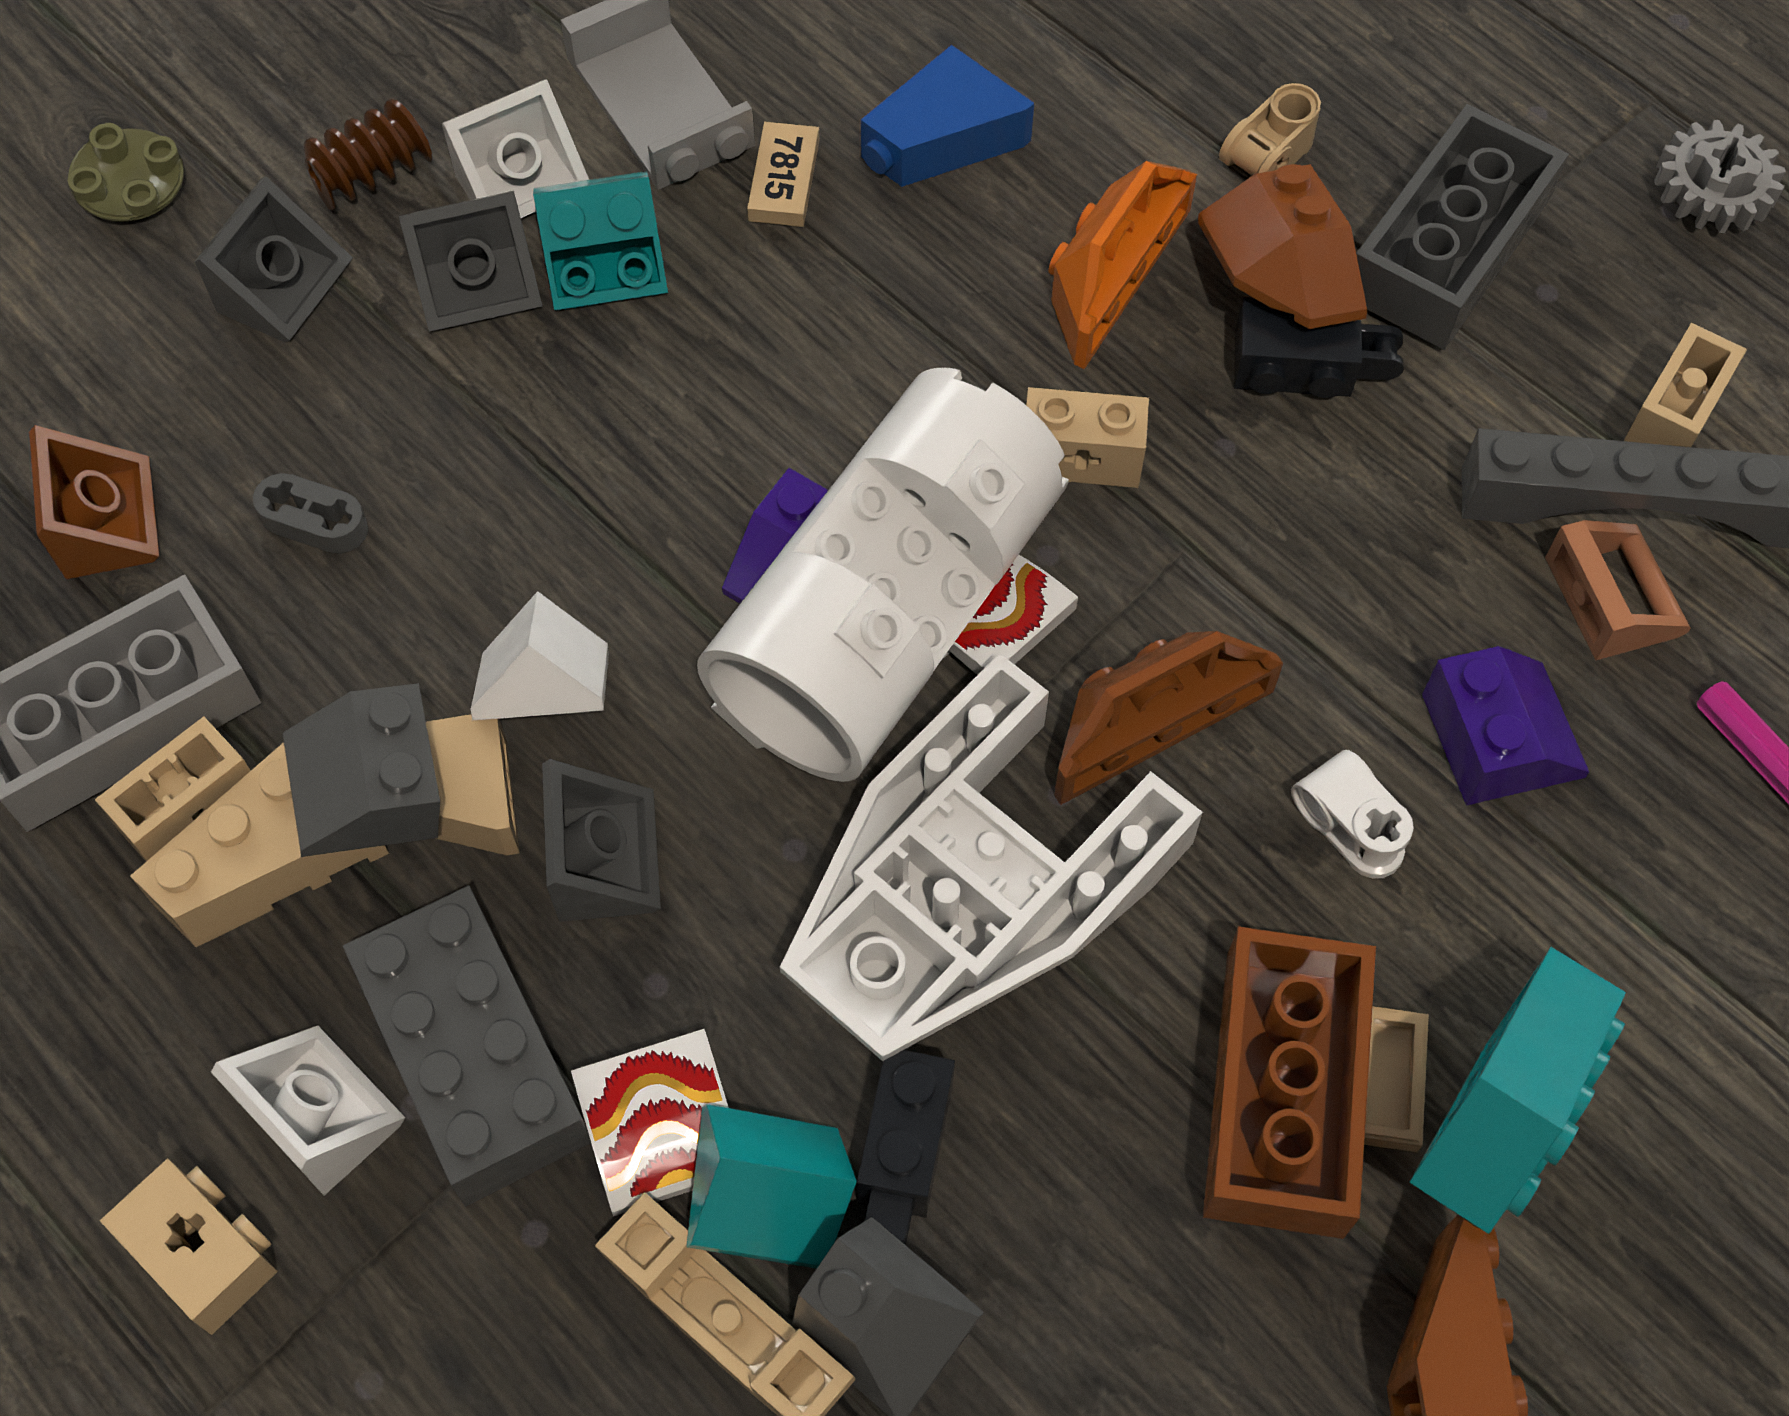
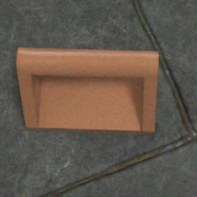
M1583 520L1561 526L1545 559L1595 660L1673 640L1690 631L1691 628L1637 524ZM1619 549L1622 550L1655 615L1631 614L1601 554Z

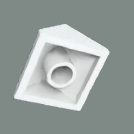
M547 79L442 123L455 177L470 200L514 191L520 217L523 218L536 212L533 197L534 188L589 180Z
M537 591L483 652L471 705L472 721L603 711L609 659L608 643Z
M318 1025L218 1061L211 1071L235 1100L324 1196L391 1136L405 1119V1116Z

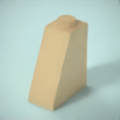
M472 714L426 721L440 797L438 838L435 839L503 855L519 854L507 741L500 719L472 721Z

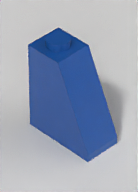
M951 45L861 119V157L874 172L885 174L899 186L903 187L1025 147L1032 137L1034 102Z

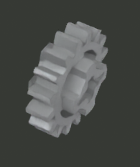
M1714 120L1710 129L1705 131L1699 123L1695 122L1691 124L1687 134L1677 131L1674 133L1669 145H1665L1656 165L1659 171L1654 179V183L1657 186L1666 187L1660 198L1662 203L1677 202L1679 204L1675 214L1677 218L1685 217L1689 213L1696 216V228L1702 229L1707 221L1715 222L1719 233H1725L1731 222H1734L1742 231L1748 230L1753 219L1760 222L1765 220L1771 207H1774L1784 189V185L1780 182L1786 172L1785 167L1773 165L1779 154L1776 149L1763 151L1759 147L1764 138L1761 134L1755 135L1750 139L1742 136L1744 128L1741 124H1737L1732 132L1724 131L1720 120Z

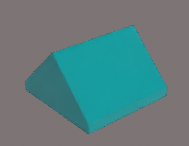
M709 1104L703 1106L686 1247L817 1269L835 1243L857 1182L838 1128Z

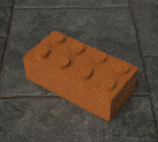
M1245 927L1237 928L1226 960L1203 1218L1344 1239L1360 1219L1376 946Z

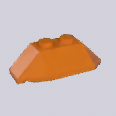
M1145 161L1111 184L1097 205L1089 203L1079 218L1076 235L1070 244L1062 242L1056 249L1048 270L1049 274L1054 276L1051 301L1074 365L1082 369L1086 368L1189 214L1197 178L1196 173L1187 169Z

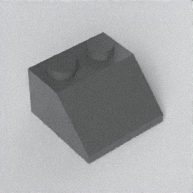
M419 683L350 691L283 732V743L301 857L438 838L440 797Z

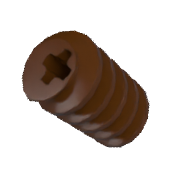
M390 99L384 104V115L377 109L371 108L367 110L364 114V125L354 118L346 120L344 123V134L336 128L331 127L327 129L324 133L325 145L313 137L306 139L304 142L305 165L318 194L330 210L336 209L333 191L337 189L350 201L356 199L353 184L356 180H359L370 192L375 190L376 185L373 172L379 170L392 182L396 179L393 162L398 160L409 172L415 170L414 152L418 151L429 163L433 160L428 139L421 126L407 108L394 99Z

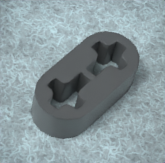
M285 473L271 475L262 480L255 488L253 494L254 508L264 527L276 535L338 554L354 550L366 539L368 523L361 504L356 497L347 492ZM289 497H293L297 508L290 505H282L278 512L274 510L272 506L274 503L285 504ZM343 515H347L349 519L348 524L337 523L333 530H329L325 519L338 522Z

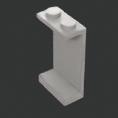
M605 0L561 19L567 59L644 171H647L649 178L658 190L677 181L686 180L695 173L725 159L735 158L745 150L755 146L751 106L745 101L731 107L671 24L669 0Z

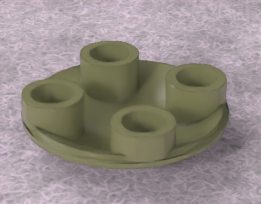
M104 123L92 129L89 134V142L73 158L67 181L73 197L87 212L106 220L132 221L157 213L175 198L183 182L184 167L176 144L171 138L160 136L147 130L121 129L116 124Z

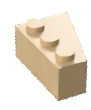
M282 743L131 874L130 877L153 906L195 947H198L274 910L272 904L308 886L315 890L332 882L331 875L366 858L371 863L389 854L384 845L301 857L284 743Z

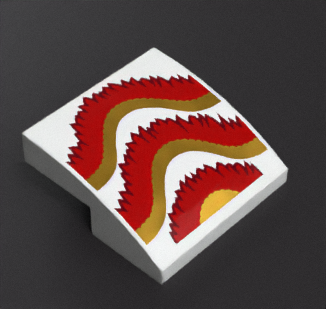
M1018 554L943 658L952 652L977 675L999 653L1013 664H1016L1076 610L1078 596L1043 569Z
M705 1029L571 1070L613 1216L627 1212L644 1192L655 1202H659L693 1191L702 1107L709 1104L729 1108Z

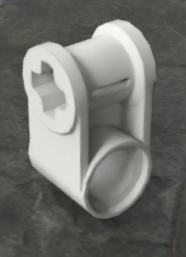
M1342 750L1293 785L1291 795L1299 812L1314 829L1321 832L1347 860L1352 869L1362 876L1375 879L1392 875L1401 866L1405 847L1409 844L1414 829L1412 817L1407 809L1400 805L1375 778L1371 769L1357 754L1350 750ZM1394 821L1397 822L1395 829L1393 828ZM1363 849H1364L1365 852H1364V855H1363V857H1362V856H1361V852H1362Z

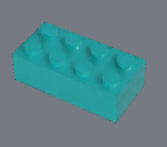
M1550 947L1485 1044L1410 1183L1488 1234L1506 1210L1519 1217L1540 1185L1542 1179L1538 1177L1548 1162L1554 1166L1559 1162L1579 1129L1575 1124L1590 1103L1595 1093L1592 1087L1608 1064L1611 1057L1608 1055V1052L1625 1026V1023L1615 1016L1626 992L1553 947Z

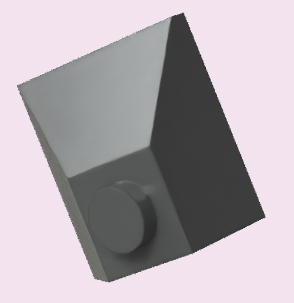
M871 1217L836 1240L800 1292L791 1326L796 1331L800 1328L855 1377V1381L852 1384L888 1416H910L984 1312Z

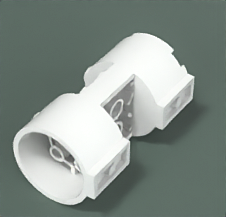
M933 368L920 373L700 655L697 661L698 674L705 689L714 700L711 708L756 749L764 747L801 770L833 781L845 782L855 780L865 769L929 680L948 650L995 585L998 584L1068 485L1069 479L1062 477L1058 465L1065 456L1060 444L1045 423L1014 395L995 383H992L984 391L969 383L960 381L962 376L958 369Z

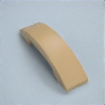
M644 1192L595 1245L597 1250L687 1337L777 1416H825L852 1385L855 1377L800 1328L796 1331L707 1251L687 1248L688 1230Z

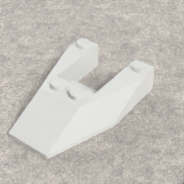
M1000 653L869 783L780 965V972L882 1061L1073 958L1158 883L1193 844L1203 813L1201 810L1150 771L1074 854L1064 862L983 797L980 792L1044 727L1049 696L1048 690Z

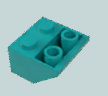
M647 171L534 188L533 197L554 310L668 293Z

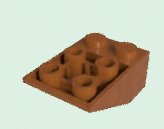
M1458 1214L1436 1237L1386 1386L1391 1416H1528L1525 1386L1519 1375H1512L1506 1346L1511 1344L1513 1340L1512 1314L1507 1300L1497 1297L1492 1270L1497 1269L1499 1265V1245L1494 1228L1488 1234Z

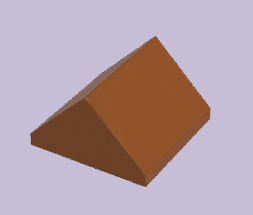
M35 425L29 431L36 531L37 536L64 577L71 579L153 563L159 557L149 456Z

